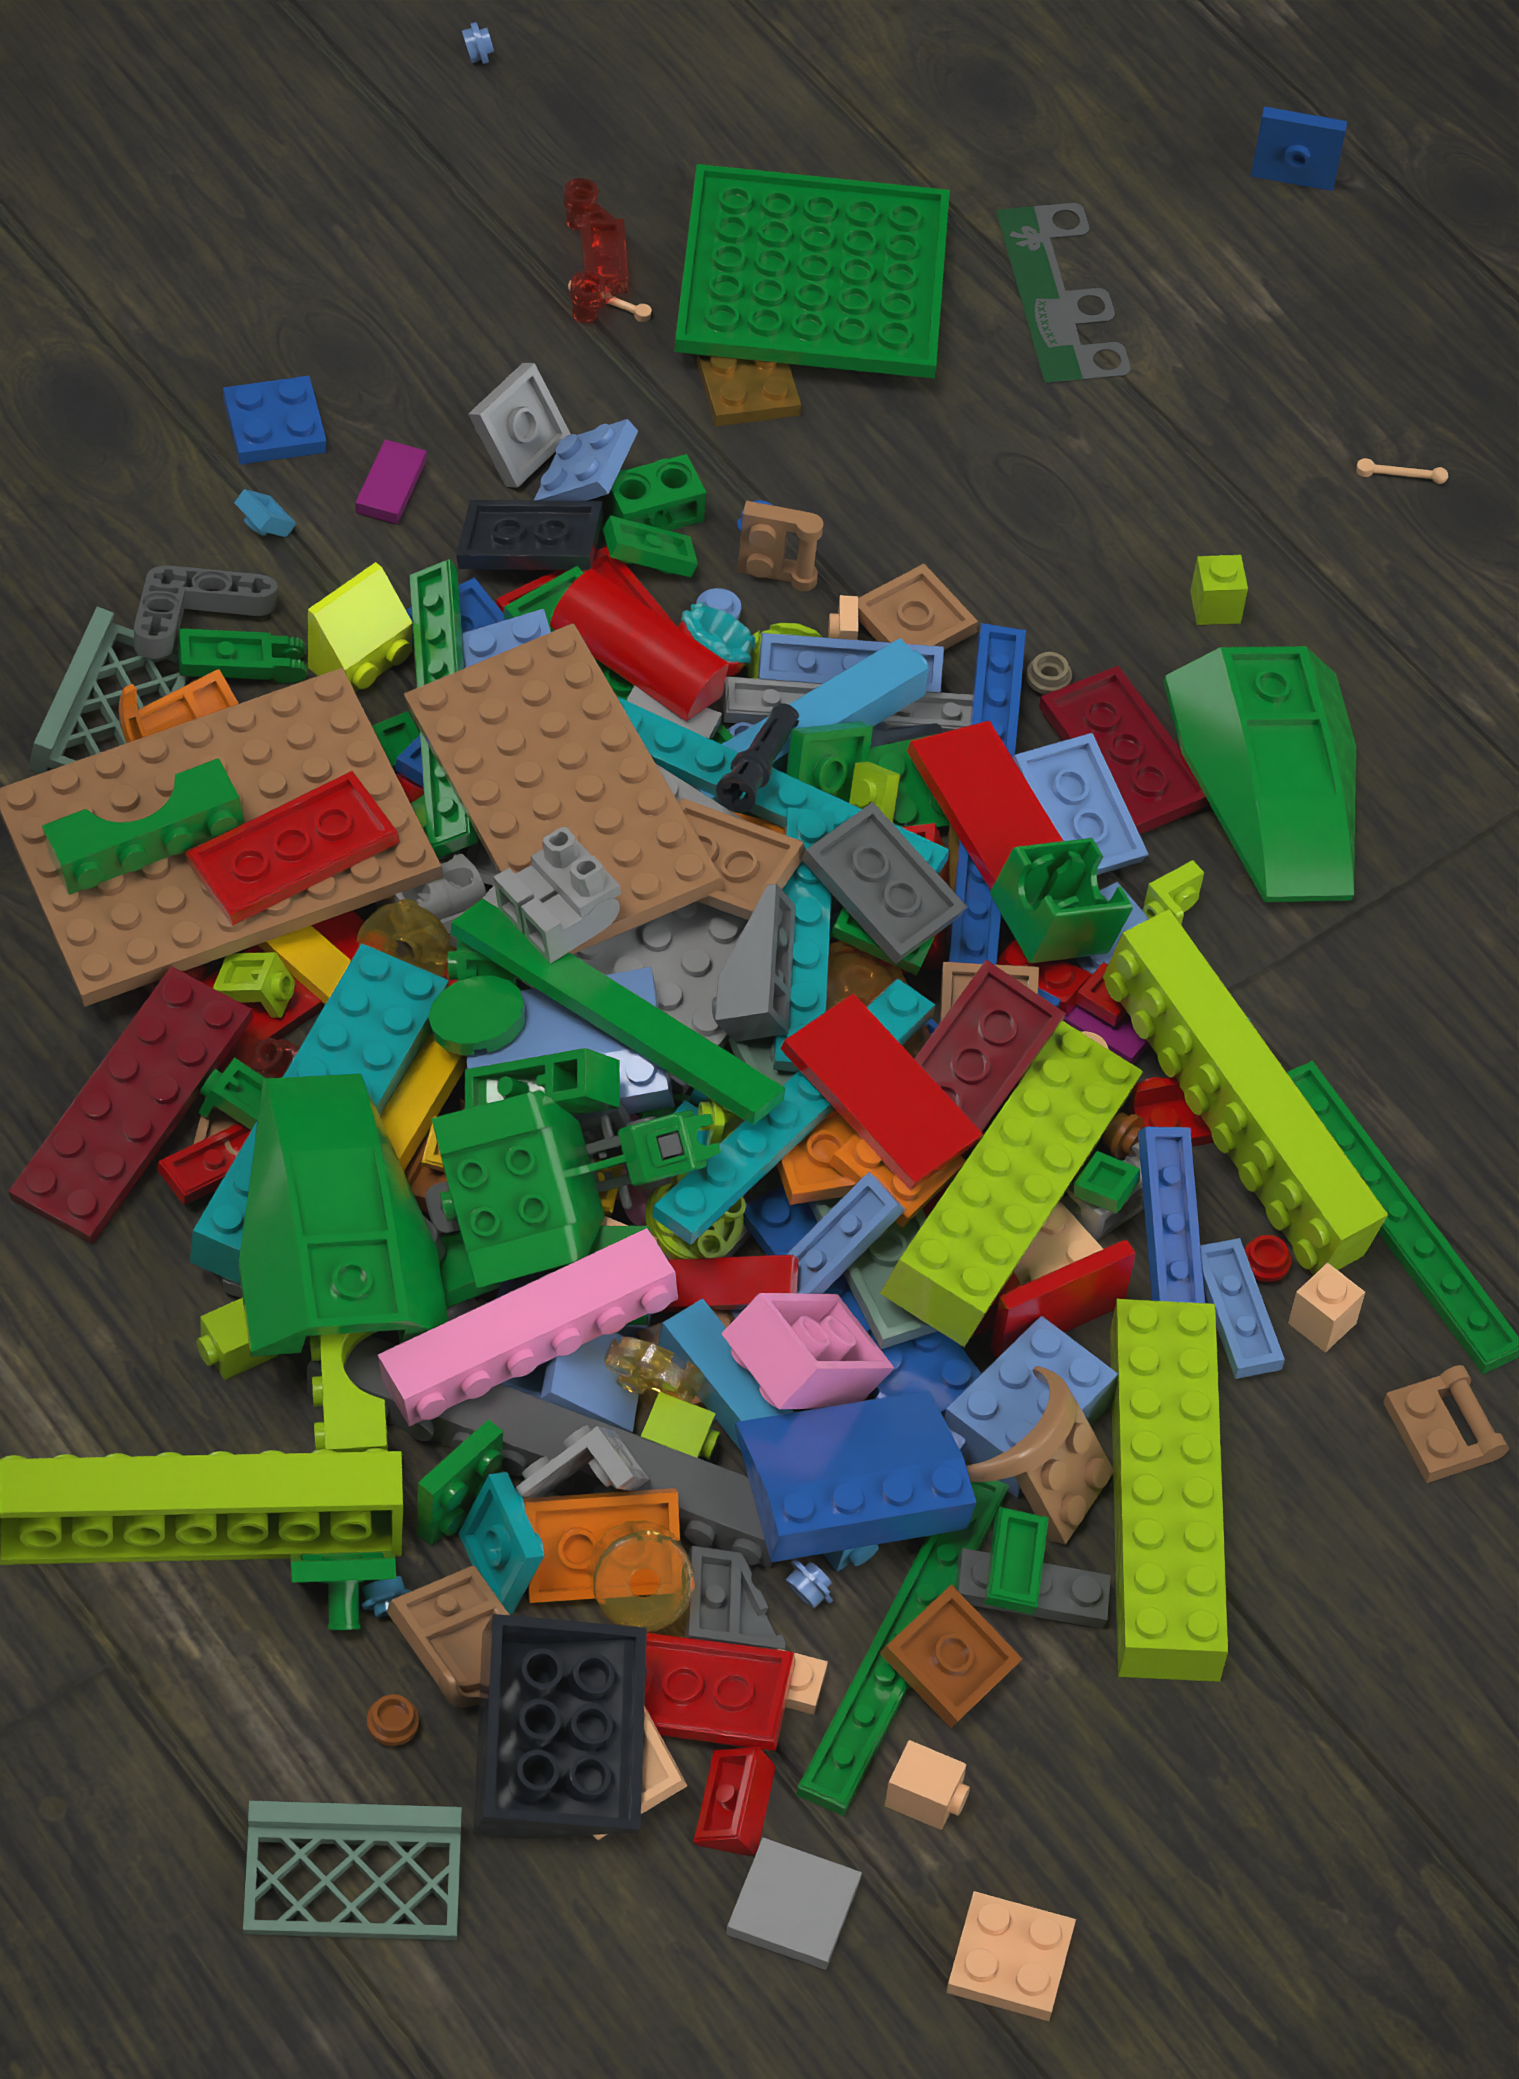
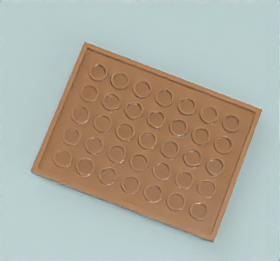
M343 668L0 788V816L84 1007L161 980L171 966L183 972L391 897L397 893L443 878L441 864ZM219 758L240 797L245 823L353 771L399 835L400 843L232 926L188 864L185 852L148 864L137 871L128 872L109 879L93 888L68 895L48 854L42 825L83 809L89 810L102 819L113 822H131L143 819L158 811L168 801L173 792L175 774ZM198 846L192 847V848L188 849L187 851H190V850H192V849H194V848H196V847H198Z

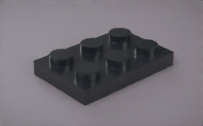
M470 500L456 553L458 569H476L480 571L490 569L569 571L578 566L580 570H589L593 565L604 517L602 501Z

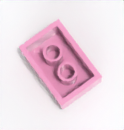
M759 1293L721 1333L732 1347L731 1354L735 1361L751 1372L761 1385L759 1388L761 1395L769 1404L778 1409H818L864 1401L894 1369V1366L838 1294Z

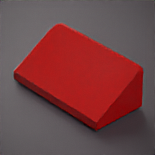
M760 1747L714 1750L693 1841L697 1846L740 1855H756L775 1773L774 1763Z

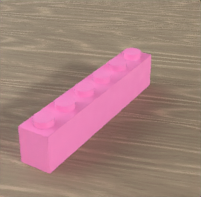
M646 1228L378 1354L383 1383L409 1427L422 1420H432L440 1416L446 1409L469 1398L481 1397L492 1387L513 1377L525 1376L532 1372L536 1366L557 1356L569 1355L575 1352L582 1344L601 1335L616 1333L627 1323L641 1316L662 1311L671 1302L678 1299L675 1271Z

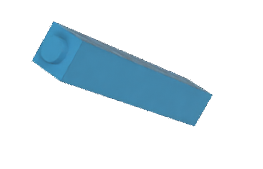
M899 638L788 704L799 713V718L796 720L800 721L796 728L859 721L875 726L926 694L929 668L922 654L917 650H911ZM768 717L722 745L737 752L747 750ZM791 735L771 764L772 768L785 774L787 772ZM692 786L693 788L697 789L704 795L716 801L723 807L727 808L721 803L718 797L710 793H707L695 786Z
M701 1299L663 1322L657 1346L675 1369L693 1387L695 1394L706 1408L716 1413L715 1419L740 1449L735 1430L736 1422L794 1412L792 1409H778L764 1399L760 1393L759 1388L761 1385L749 1370L740 1366L731 1354L732 1347L721 1334L726 1329L725 1325L705 1300ZM876 1544L823 1553V1555L838 1572L850 1563H853L855 1566L865 1563L878 1551L879 1547Z

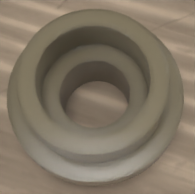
M1044 652L1031 661L1027 668L1026 678L1028 684L1035 691L1041 694H1048L1070 685L1072 671L1067 660L1062 655L1054 652Z

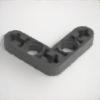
M170 565L154 567L146 576L134 624V650L139 655L151 659L163 658L172 654L176 646L184 609L252 616L270 614L277 607V582L269 576L253 573ZM152 631L157 632L158 635L152 636Z

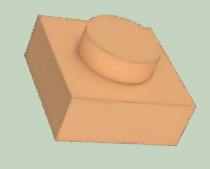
M840 595L838 614H829L828 638L857 640L858 596Z
M794 1653L796 1662L786 1708L814 1715L827 1671L828 1661Z

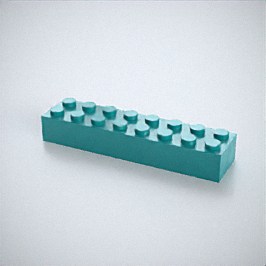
M361 943L283 1078L361 1073L380 1116L429 1034L433 1033L428 1018L431 1004L441 991L448 988L449 980ZM257 1122L193 1229L190 1263L240 1285L238 1261Z

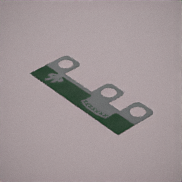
M1064 203L996 210L1044 382L1050 383L1128 374L1131 366L1126 349L1122 344L1108 342L1081 345L1075 324L1109 321L1115 315L1110 295L1105 289L1065 290L1050 239L1086 234L1089 231V224L1084 208L1077 203ZM1069 210L1078 215L1080 223L1074 229L1065 230L1057 227L1053 223L1052 218L1058 211ZM1092 295L1099 297L1104 302L1105 309L1098 315H1086L1079 310L1077 303L1080 298ZM1105 349L1112 350L1120 356L1121 363L1113 370L1101 369L1093 361L1095 353Z

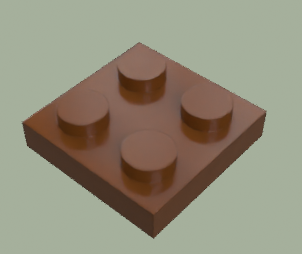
M952 1584L880 1652L884 1659L950 1728L1022 1660L1018 1653Z

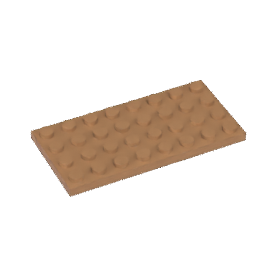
M574 623L404 693L408 709L498 873L510 868L516 874L531 866V856L543 849V838L561 827H567L576 837L577 841L620 884L621 895L616 897L620 904V910L616 919L605 930L569 953L579 952L703 899L715 891L724 890L721 875Z

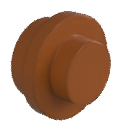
M1122 1112L1112 1120L1104 1134L1103 1145L1110 1149V1154L1113 1157L1122 1159L1127 1154L1130 1156L1135 1154L1132 1146L1139 1142L1138 1131L1143 1128L1144 1119L1137 1114L1129 1116Z
M391 1694L381 1697L370 1707L367 1714V1728L370 1735L377 1742L384 1745L398 1746L408 1742L415 1736L419 1727L417 1709L409 1700L400 1695Z

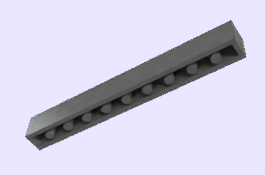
M370 1335L358 1343L349 1354L344 1368L347 1376L362 1391L385 1400L387 1424L405 1430L415 1439L421 1441L431 1440L455 1450L489 1419L504 1431L502 1470L513 1476H522V1472L544 1456H547L549 1460L557 1457L566 1450L563 1444L564 1440L583 1426L588 1425L590 1429L599 1426L615 1430L650 1479L635 1491L677 1489L680 1535L700 1547L711 1546L719 1550L742 1553L748 1565L758 1564L771 1569L774 1562L770 1561L747 1476L641 1438L638 1435L502 1384L492 1387L481 1397L469 1398L446 1409L440 1416L432 1420H422L409 1427L383 1383L378 1354L397 1345ZM312 1358L307 1366V1394L313 1395L312 1377L322 1376L321 1361H312ZM589 1463L553 1489L557 1493H571L574 1495L628 1491L615 1489L612 1485L606 1487L596 1476Z

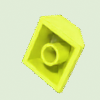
M376 562L308 609V668L317 676L343 668L354 692L369 687L377 676L393 665L397 666L403 663L412 652L413 623L383 568Z

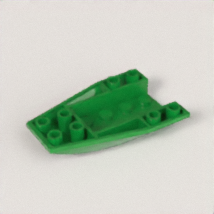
M1285 646L1220 647L1165 675L1163 683L1181 753L1263 901L1352 900L1354 896L1356 743L1336 673L1308 647Z
M361 1073L267 1078L263 1080L238 1261L250 1356L301 1353L306 1336L398 1330L399 1343L402 1344L448 1322L437 1247Z

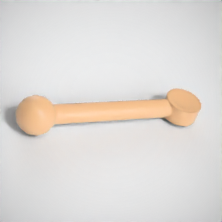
M574 278L569 281L568 289L573 295L583 293L634 314L635 319L639 322H647L651 319L652 309L647 304L633 305L586 286L580 278Z
M1367 458L1359 460L1356 469L1358 475L1362 477H1369L1373 473L1432 479L1436 484H1443L1448 479V472L1442 467H1437L1433 470L1376 465Z

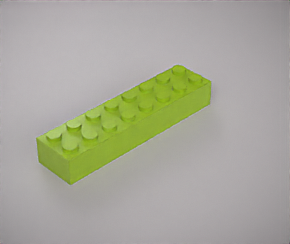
M1168 909L1123 932L1103 975L1109 995L1116 1002H1120L1131 1017L1136 1033L1142 1039H1147L1158 1055L1159 1064L1165 1074L1169 1077H1175L1179 1081L1187 1105L1194 1114L1202 1117L1211 1130L1212 1138L1217 1148L1221 1152L1228 1154L1238 1168L1239 1177L1244 1186L1249 1191L1255 1192L1265 1206L1267 1217L1273 1227L1281 1230L1289 1240L1299 1264L1303 1268L1309 1269L1314 1276L1327 1263L1336 1270H1339L1363 1257L1387 1218V1212L1171 910Z
M1062 1021L900 1257L880 1294L965 1347L1099 1143L1109 1124L1120 1111L1143 1071Z
M1117 1299L1110 1328L1111 1369L1118 1373L1112 1400L1118 1677L1220 1682L1228 1654L1215 1304Z
M372 1448L363 1452L337 1453L333 1450L321 1449L312 1453L285 1454L281 1451L269 1450L260 1454L237 1455L218 1451L209 1455L186 1456L174 1452H166L157 1456L135 1457L115 1453L106 1457L84 1458L63 1454L54 1458L34 1459L11 1455L0 1459V1565L291 1559L290 1554L393 1551L394 1556H402L403 1490L401 1451L388 1452L384 1449Z

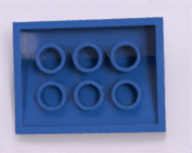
M930 1390L735 1423L736 1434L771 1562L967 1529L976 1505V1499L963 1455Z

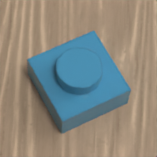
M244 489L234 502L246 515L245 523L260 535L266 536L267 533L287 537L297 524L270 495Z

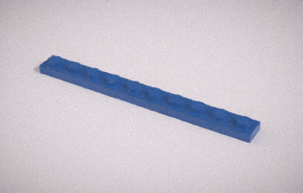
M981 623L978 635L970 725L990 720L1013 758L1016 748L1026 630ZM960 839L954 892L967 908L962 916L951 923L947 962L983 964L987 959L996 965L1001 913L990 895V888Z

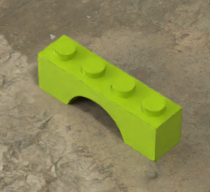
M376 1332L310 1336L312 1361H321L322 1376L312 1377L314 1407L323 1406L324 1422L314 1423L316 1450L328 1449L339 1453L363 1452L372 1448H380L388 1451L385 1400L359 1389L349 1379L344 1370L348 1356L355 1346Z

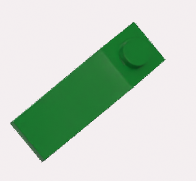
M587 1048L465 1069V1109L542 1090L571 1115L620 1108V1060Z

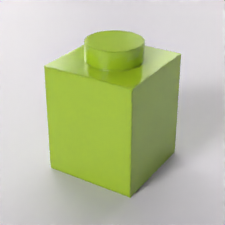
M1241 555L1197 556L1190 590L1197 625L1241 624L1248 592Z
M243 1298L200 1316L201 1337L196 1340L198 1350L204 1362L208 1366L214 1364L224 1380L278 1356H250Z
M659 1391L641 1438L699 1459L702 1457L710 1460L720 1432L713 1429L716 1413Z

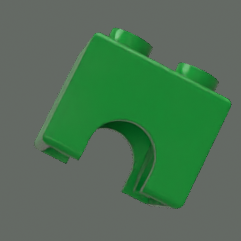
M1093 838L1014 847L993 885L990 895L1030 964L1108 954L1132 912L1133 906L1122 887H1117L1109 901L1100 893L1097 883V870L1103 855Z

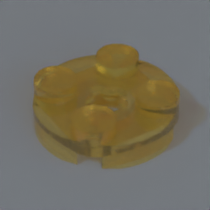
M401 899L397 903L387 904L377 909L364 922L357 937L359 947L361 943L442 978L448 971V951H455V947L450 944V935H448L442 922L433 913L410 899ZM396 940L407 942L413 948L414 959L408 954L401 958L395 952L399 947Z
M623 1337L620 1344L616 1338L612 1339L604 1357V1366L619 1375L616 1383L620 1387L636 1394H644L645 1390L649 1389L656 1393L660 1391L691 1403L692 1399L697 1397L705 1378L702 1371L689 1361H687L683 1370L671 1361L674 1355L673 1352L635 1338Z

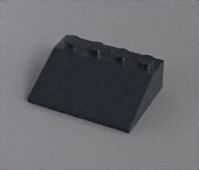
M492 1614L482 1632L473 1834L513 1838H544L639 1833L641 1830L646 1627Z

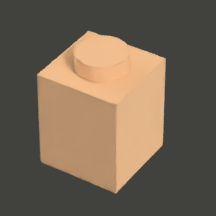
M1327 1263L1296 1292L1288 1324L1326 1353L1357 1323L1365 1291Z
M909 1740L889 1780L885 1807L942 1830L949 1814L952 1813L959 1816L970 1790L969 1786L963 1784L967 1764Z

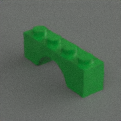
M217 758L175 774L174 788L170 798L164 806L148 817L131 822H113L102 819L89 810L83 809L42 825L48 854L68 895L84 889L93 888L104 881L122 874L137 871L148 864L169 856L181 854L192 847L208 842L244 824L245 821L240 797L220 759Z

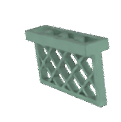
M96 607L35 739L28 769L41 774L47 772L49 767L55 769L75 762V760L63 756L66 748L82 743L85 744L91 756L101 753L94 740L114 734L120 746L126 744L120 720L116 719L110 708V705L119 703L122 690L103 695L97 680L116 675L122 688L131 684L125 671L145 666L152 681L135 686L139 710L144 707L139 696L159 691L161 697H164L186 686L190 676H179V673L162 678L154 664L165 659L179 664L178 647L175 646L173 653L163 658L151 659L139 655L119 661L112 647L115 641L134 647V630L113 623V612ZM174 686L170 692L168 688ZM92 694L94 699L89 700L90 695ZM100 709L108 724L88 730L81 715ZM75 728H76L77 731H78V733L73 734V733H74V730H75Z
M249 1801L243 1934L457 1940L462 1807ZM259 1842L282 1843L294 1856L272 1875L258 1860ZM294 1843L308 1844L300 1850ZM320 1844H335L347 1858L325 1876L307 1856ZM348 1845L360 1846L355 1851H353ZM374 1845L388 1846L400 1858L380 1878L360 1859ZM400 1846L414 1847L406 1853ZM426 1847H448L449 1865L433 1880L413 1860ZM301 1863L319 1883L297 1901L279 1881ZM354 1864L372 1885L351 1903L336 1888L333 1882ZM405 1866L426 1885L406 1904L385 1885ZM258 1872L266 1881L256 1889ZM447 1878L448 1895L439 1887ZM272 1887L291 1906L278 1920H255L256 1902ZM326 1889L344 1907V1910L331 1922H317L305 1907ZM378 1891L398 1910L384 1924L370 1923L358 1910ZM432 1892L447 1907V1925H424L411 1911ZM298 1914L304 1921L290 1920ZM350 1916H352L358 1923H348L344 1921H346ZM405 1917L411 1924L397 1923Z

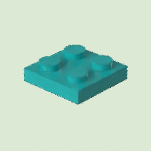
M502 1472L488 1475L458 1534L472 1566L475 1565L509 1614H513L545 1555L542 1540L533 1531L525 1513L523 1497L518 1491H515L508 1473Z

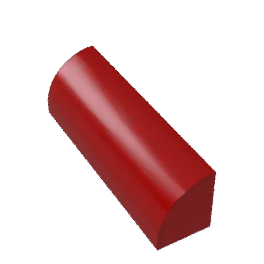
M592 568L579 576L558 602L550 621L551 628L558 630L574 623L593 657L686 722L722 697L729 664L727 661Z

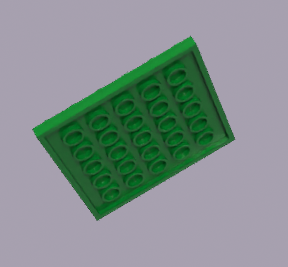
M697 164L674 352L935 379L950 190Z

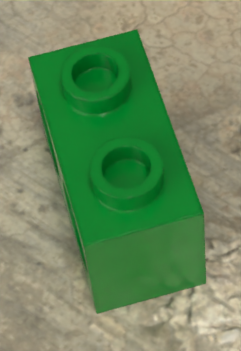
M685 454L670 459H661L657 462L632 469L620 470L609 494L603 495L602 504L608 518L614 516L670 531L704 522L707 492L688 455Z

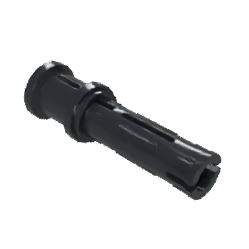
M786 703L775 705L750 747L739 752L733 758L730 767L731 772L723 775L716 787L718 799L728 809L736 812H745L755 805L758 798V789L765 787L772 777L771 764L782 750L792 733V729L796 728L800 720H796L799 718V713L794 707ZM743 792H746L743 799H740Z

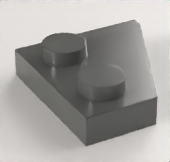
M692 1546L687 1562L685 1638L785 1650L786 1642L782 1634L776 1636L766 1616L769 1607L761 1591L752 1583V1572L742 1553Z

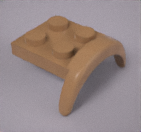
M1035 1366L1033 1374L1050 1388L1049 1401L1039 1422L1029 1434L1009 1450L987 1461L968 1465L966 1468L969 1479L972 1482H989L1014 1476L1035 1515L1049 1517L1047 1527L1049 1541L1066 1544L1107 1484L1114 1470L1066 1382L1055 1372L1041 1366Z
M475 1565L392 1599L387 1609V1613L431 1674L441 1693L450 1704L461 1708L479 1705L483 1630L492 1614L509 1615Z

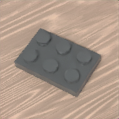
M874 802L806 849L801 857L803 862L894 964H897L962 916L967 908Z

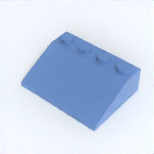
M652 967L606 975L659 1008ZM536 988L520 991L525 1004L526 1020L523 1029L513 1041L493 1052L487 1053L486 1048L474 1050L475 1055H466L467 1068L469 1069L587 1048L620 1060V1100L628 1115L675 1106L668 1071Z

